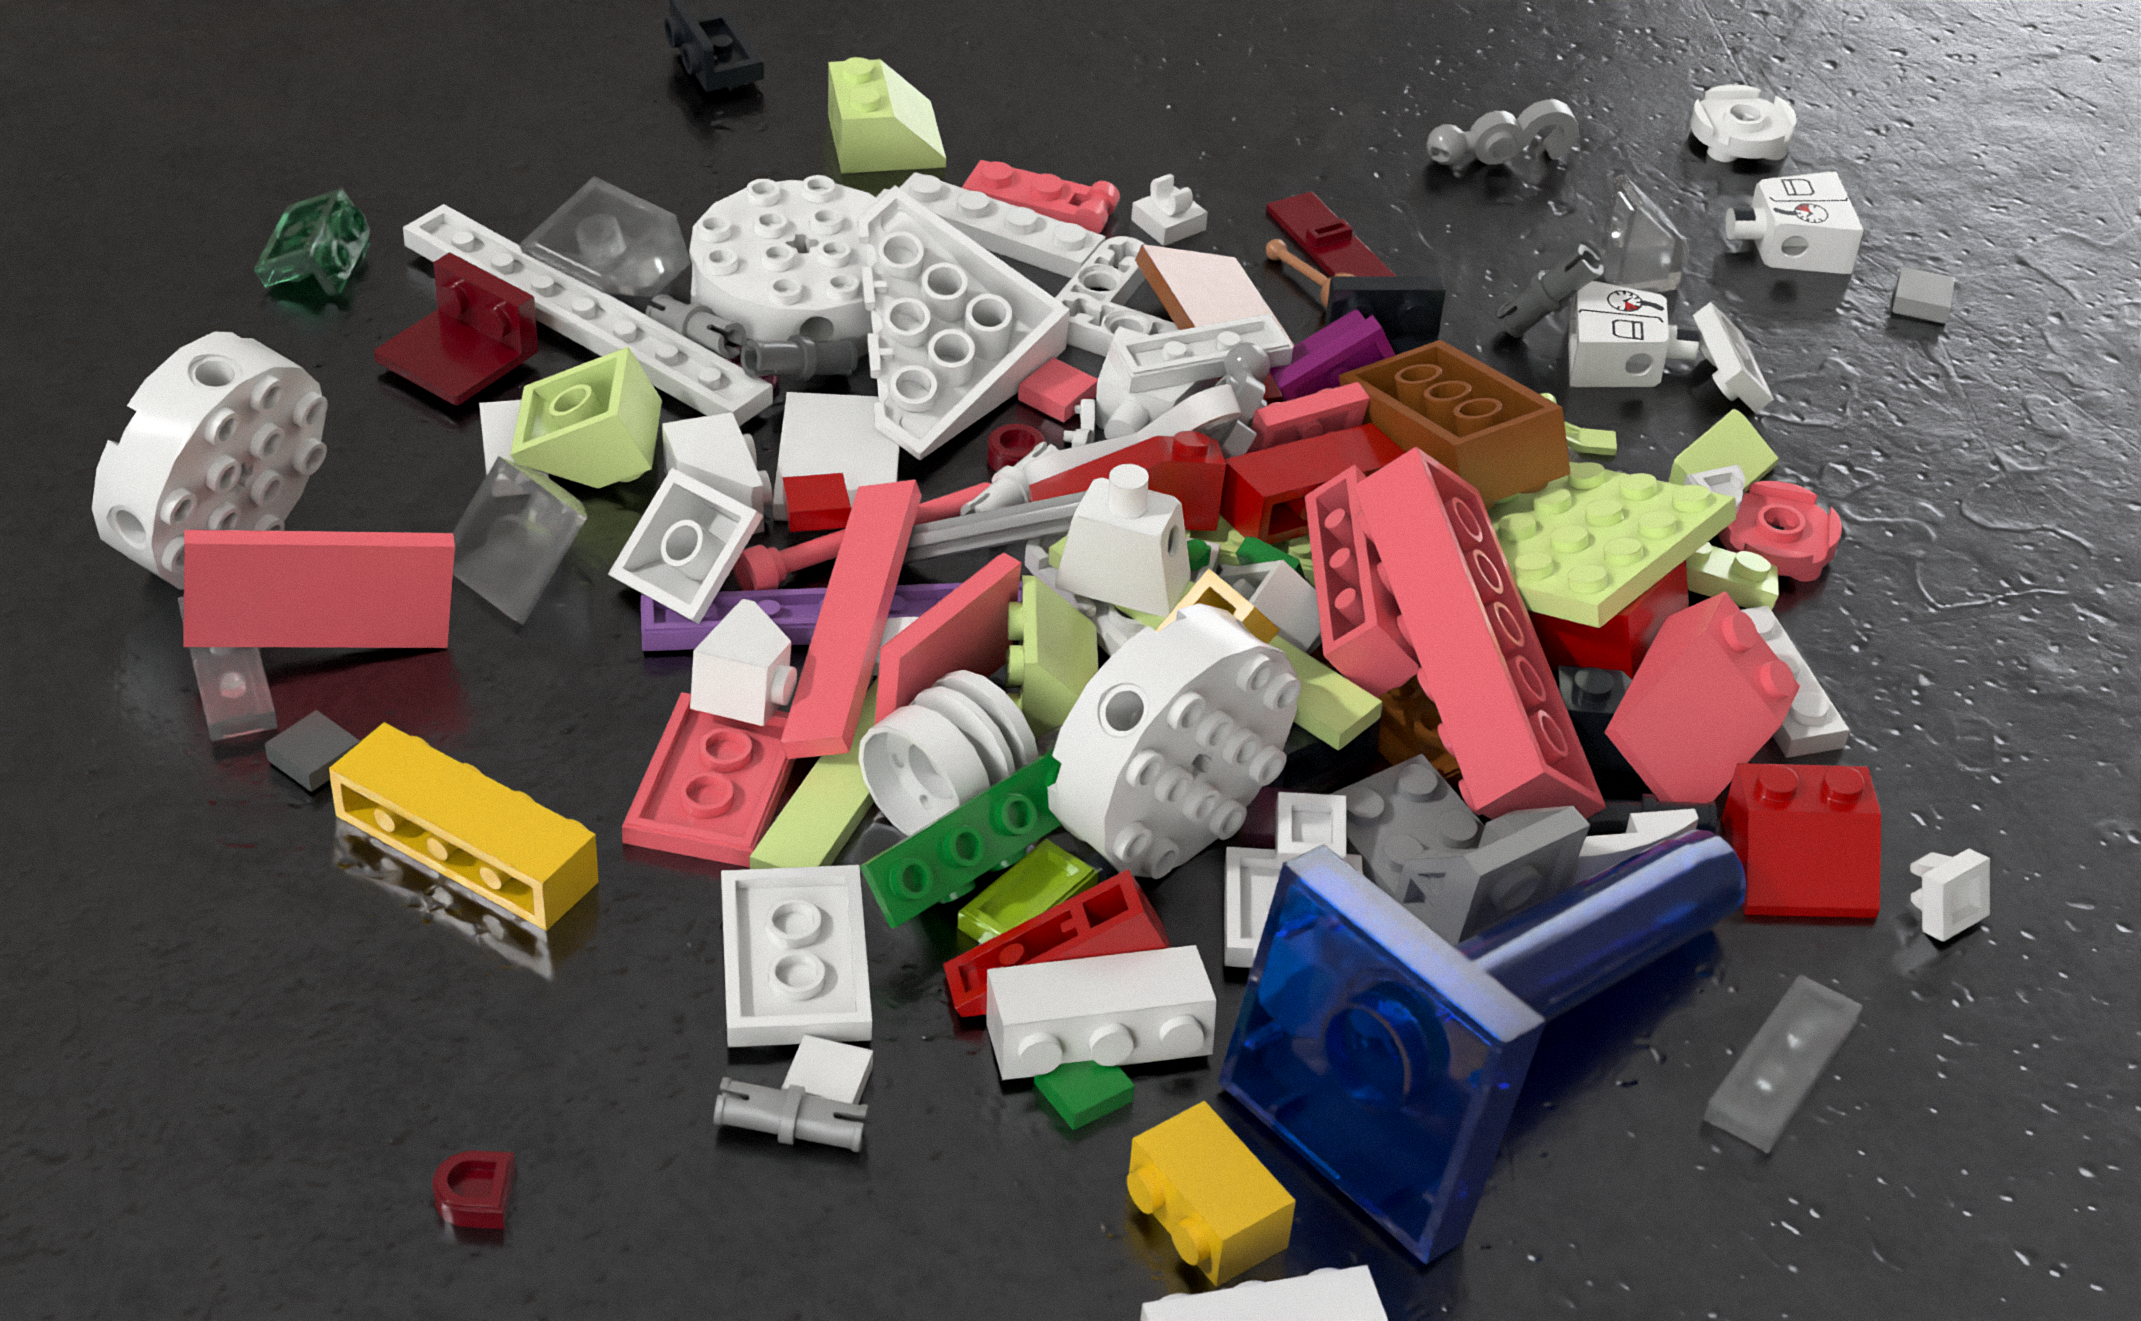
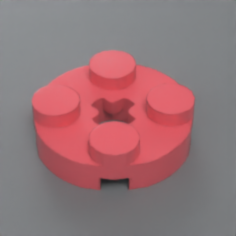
M1760 481L1750 484L1748 493L1743 495L1740 509L1736 514V520L1719 532L1718 536L1728 551L1734 553L1748 551L1758 554L1770 564L1778 566V575L1791 576L1796 580L1809 582L1820 577L1822 568L1834 558L1841 536L1842 524L1839 515L1832 507L1828 515L1824 509L1815 505L1818 495L1810 490L1786 482ZM1772 526H1780L1783 527L1784 530H1779L1773 528Z

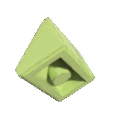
M1733 409L1675 458L1669 483L1684 486L1686 475L1739 465L1745 476L1744 493H1746L1751 483L1758 482L1777 465L1779 458L1746 417L1738 410Z

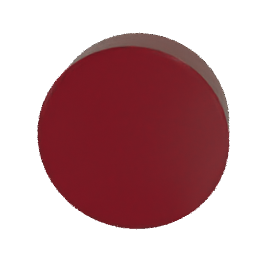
M1025 424L1001 426L995 429L988 438V463L997 472L1005 466L1013 467L1033 451L1036 445L1046 442V438L1040 431Z

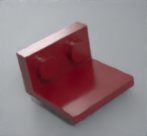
M449 252L433 262L438 309L377 347L374 353L375 361L451 404L460 405L538 353V340L533 295Z

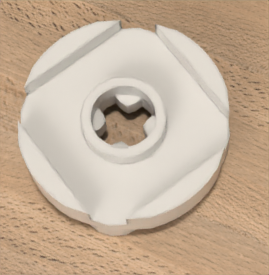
M1723 85L1706 91L1703 101L1700 102L1697 99L1692 113L1691 129L1694 135L1708 146V155L1717 161L1732 162L1738 157L1781 160L1786 156L1788 146L1793 138L1797 119L1794 110L1785 100L1775 96L1774 104L1760 99L1761 89L1744 85Z

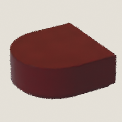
M471 1150L457 1153L444 1160L436 1169L432 1180L434 1203L440 1216L447 1222L461 1227L504 1229L516 1172L515 1153Z

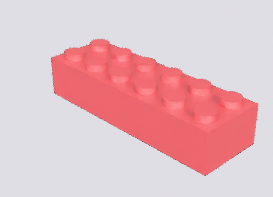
M1414 447L1354 485L1355 493L1362 508V511L1357 514L1359 524L1369 540L1376 545L1382 561L1377 564V572L1384 586L1396 598L1401 611V615L1397 616L1398 628L1407 643L1415 649L1422 667L1417 670L1418 681L1425 694L1436 704L1442 720V723L1438 725V733L1445 748L1457 759L1463 775V779L1459 781V789L1468 807L1475 814H1483L1492 820L1514 810L1574 806L1587 819L1605 809L1606 805L1479 490L1417 447Z

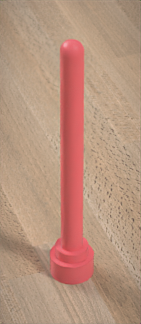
M980 483L919 504L914 525L961 516L960 510L962 506L972 501L988 488L991 483ZM845 529L780 551L775 547L766 548L760 544L744 549L733 566L735 578L741 591L777 590L779 583L786 580L787 574L837 558Z

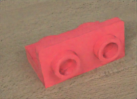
M1359 382L1333 389H1323L1315 394L1286 402H1275L1264 408L1256 409L1251 429L1256 432V437L1245 454L1360 426L1363 423L1370 397Z

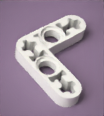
M1126 236L1107 239L1096 249L1055 297V299L1070 308L1066 344L1106 357L1110 343L1119 326L1147 335L1178 330L1175 323L1123 306L1145 280L1144 274L1135 261L1141 245L1144 244L1143 242ZM1091 288H1102V289H1107V290H1110V291H1100V292H1099V291H1094V290H1090V289H1091Z
M1219 385L1188 397L1137 433L1053 452L1031 461L1023 469L1028 483L1031 485L1154 436H1174L1181 431H1195L1210 437L1240 417L1241 410L1231 385Z

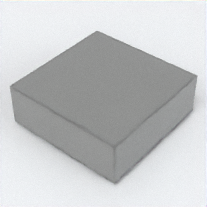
M1901 267L1896 283L1892 312L1947 323L1951 309L1955 277Z

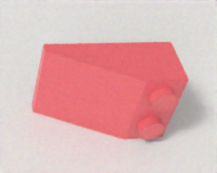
M1725 591L1665 618L1604 733L1659 801L1713 802L1733 780L1737 763H1748L1783 724L1800 685L1794 679L1789 666L1784 661L1779 660L1757 632L1752 619L1739 609Z

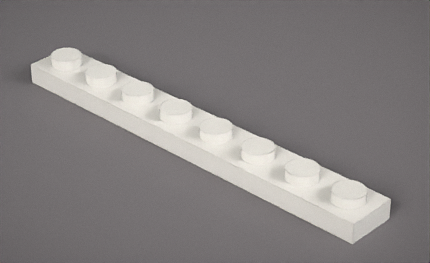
M445 204L403 227L404 244L406 247L433 262L451 252L533 295L536 320L596 354L605 356L629 346L653 386L707 416L733 412L738 426H741L773 404L772 384L759 377L747 376L743 369Z

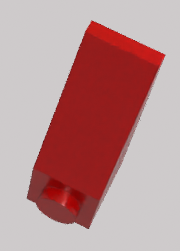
M1181 431L1174 436H1154L1029 485V502L1087 491L1094 479L1101 477L1109 479L1111 470L1118 465L1134 464L1147 471L1149 476L1148 490L1174 496L1182 503L1185 530L1217 531L1226 463L1217 439H1212L1200 432Z
M1127 869L944 963L943 966L955 1009L961 1017L987 1014V969L1172 947L1163 923L1132 873Z

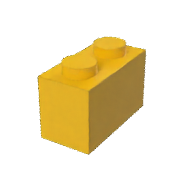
M1205 1100L1132 1138L1127 1187L1133 1201L1141 1211L1146 1214L1152 1213L1172 1236L1175 1248L1184 1261L1192 1266L1197 1265L1216 1287L1288 1248L1296 1200Z

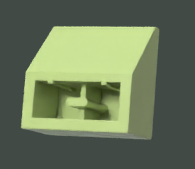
M1022 575L1021 602L1009 601L1008 640L1019 642L1018 645H1010L1009 649H1006L1005 688H1017V693H1007V695L1023 713L1035 737L1038 756L1040 757L1055 748L1062 725L1086 684L1098 672L1096 625L1038 577Z

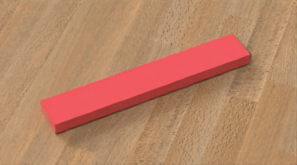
M916 480L859 486L781 738L780 743L788 759L850 753L922 497Z

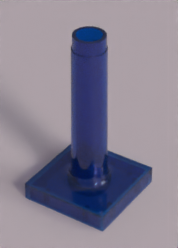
M1690 830L1672 840L1665 839L1452 946L1329 847L1322 844L1284 862L1218 1083L1421 1261L1427 1264L1460 1244L1466 1238L1544 1026L1710 932L1717 923L1735 914L1745 899L1747 883L1744 867L1736 852L1721 837L1707 830Z

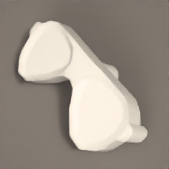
M1081 399L1080 405H1075L1074 407L1075 413L1080 414L1081 429L1064 431L1063 441L1071 442L1072 448L1094 443L1095 399Z

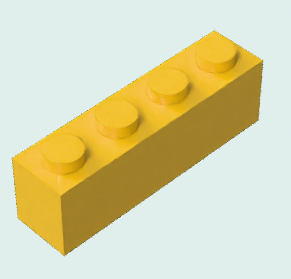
M385 722L329 768L335 814L338 818L545 931L551 928L599 882L596 834L589 831L583 824L560 816L536 803L527 794L511 790L483 775L474 766L460 763L430 747L423 739L417 736H409Z

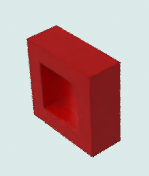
M843 473L782 477L783 500L790 532L846 528L851 505Z

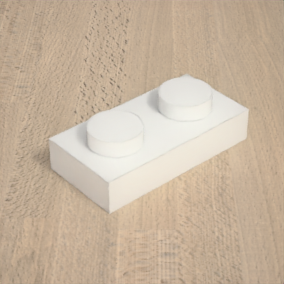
M1711 302L1696 312L1693 317L1702 334V337L1699 338V348L1710 363L1717 367L1718 370L1712 376L1723 394L1731 401L1739 397L1755 413L1773 401L1771 392L1742 332Z

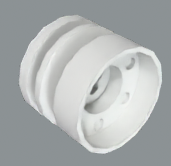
M967 670L948 672L938 679L931 688L920 692L909 706L899 707L870 728L860 740L858 760L863 780L876 805L897 829L910 836L1039 758L1035 737L1023 713L1005 691L982 675Z

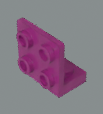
M1354 310L1293 346L1291 364L1272 367L1269 373L1283 396L1282 402L1315 394L1323 389L1340 387V374L1395 356V353L1382 327L1372 315L1365 320L1358 310Z

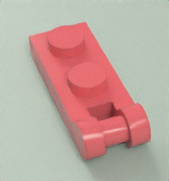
M980 160L962 186V188L969 191L982 192L990 198L1017 207H1026L1038 214L1065 223L1080 225L1084 229L1098 234L1106 225L1108 215L1114 212L1120 201L1118 189L1107 181H1098L1092 186L1062 180L1052 174H1037L1013 168L1006 163L997 161L988 162Z

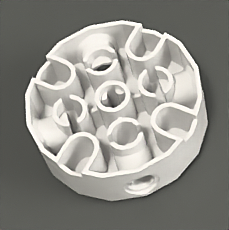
M822 175L810 176L803 181L785 180L775 182L769 179H757L750 182L747 188L714 203L693 226L689 256L692 261L691 303L703 304L711 308L716 316L743 325L746 330L747 340L787 341L792 335H807L813 341L849 339L855 344L858 357L868 353V333H873L871 311L865 310L862 266H867L865 245L859 244L858 218L879 199L870 193L835 184L831 178Z
M212 332L179 348L141 384L127 405L136 410V414L125 428L120 443L107 441L97 465L92 512L100 539L181 590L184 589V530L284 531V521L300 499L310 475L315 473L322 465L327 452L326 445L321 442L327 410V399L322 396L320 384L302 367L253 338H241L232 332Z
M1201 603L1177 610L1176 621H1173L1159 632H1156L1147 625L1126 640L1090 679L1062 725L1052 755L1062 764L1056 783L1048 787V802L1051 812L1067 831L1080 841L1091 845L1118 872L1121 873L1129 869L1133 876L1152 877L1154 879L1162 878L1172 868L1185 864L1217 838L1225 840L1232 837L1245 821L1246 807L1256 797L1262 786L1270 784L1279 776L1286 763V754L1283 752L1297 712V698L1301 690V682L1298 680V675L1285 652L1257 639L1238 618L1227 610Z

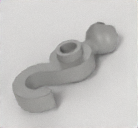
M1543 100L1526 108L1517 119L1513 114L1506 111L1487 113L1477 119L1471 130L1463 132L1455 125L1443 124L1429 134L1426 145L1429 156L1440 165H1452L1460 161L1467 152H1475L1478 159L1486 164H1501L1508 162L1529 145L1540 129L1548 125H1557L1550 135L1544 139L1543 145L1551 159H1558L1576 143L1579 127L1567 104L1558 100Z
M1239 343L1228 352L1224 360L1226 375L1215 385V387L1225 384L1231 385L1241 410L1240 417L1210 436L1212 439H1217L1224 459L1243 455L1248 451L1256 437V432L1251 429L1255 410L1267 406V401L1263 399L1265 385L1262 383L1270 372L1269 357L1261 346L1254 343Z

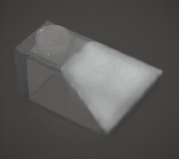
M498 456L453 532L455 543L453 575L515 622L524 625L587 519L583 502L542 473Z

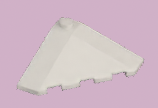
M893 186L858 218L859 244L865 245L867 266H862L865 310L871 311L873 333H868L867 338L871 378L877 379L879 402H874L873 404L875 428L914 457L922 460L1018 392L1020 382L1052 357L1057 358L1066 349L1070 308L897 186Z

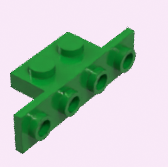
M1054 748L859 866L890 928L902 925L938 901L940 904L967 894L977 886L975 878L988 870L995 872L1018 862L1027 855L1025 847L1062 825L1049 809L1048 787L1056 783L1062 764L1052 756Z

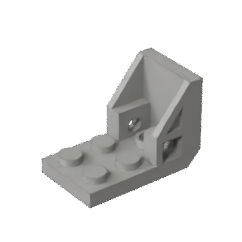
M1423 754L1329 794L1346 796V854L1362 855L1363 879L1430 959L1453 962L1558 912L1590 824L1574 806L1514 810L1484 825Z

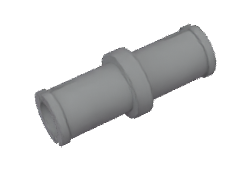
M659 294L651 301L666 309L661 311L649 305L646 308V316L726 359H733L741 353L738 349L726 345L727 342H732L741 347L746 345L747 334L743 325L716 316L711 308L703 304L691 303L687 305L674 300V298L668 295Z
M723 1077L720 1085L722 1095L717 1096L714 1124H726L777 1134L779 1143L793 1145L797 1138L852 1149L853 1152H860L863 1137L861 1136L865 1133L869 1105H856L806 1095L804 1086L790 1084L788 1090L785 1091Z

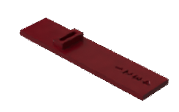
M1312 191L1267 203L1266 211L1330 277L1340 272L1354 276L1397 277L1353 233V228L1344 219H1339Z

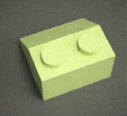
M854 57L840 62H828V116L841 174L946 168V156L929 99L880 59L868 60Z
M628 346L524 386L510 455L516 464L598 489L618 481H633L646 471L652 469L662 399Z

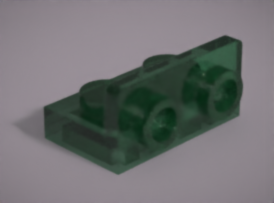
M343 188L288 205L253 270L265 287L286 280L296 283L306 279L313 273L328 296L340 294L370 235L366 218L362 211L353 205Z

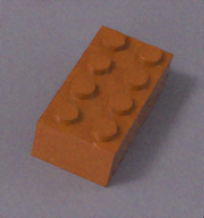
M1442 340L1339 375L1340 386L1359 382L1370 397L1362 425L1373 423L1405 452L1410 451L1414 447L1425 452L1477 488L1486 510L1492 508L1495 505V501L1517 493L1538 492L1546 488L1548 482L1571 474L1563 407Z

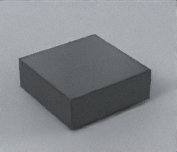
M315 710L267 741L265 749L269 762L312 792L330 780L329 768L361 741Z

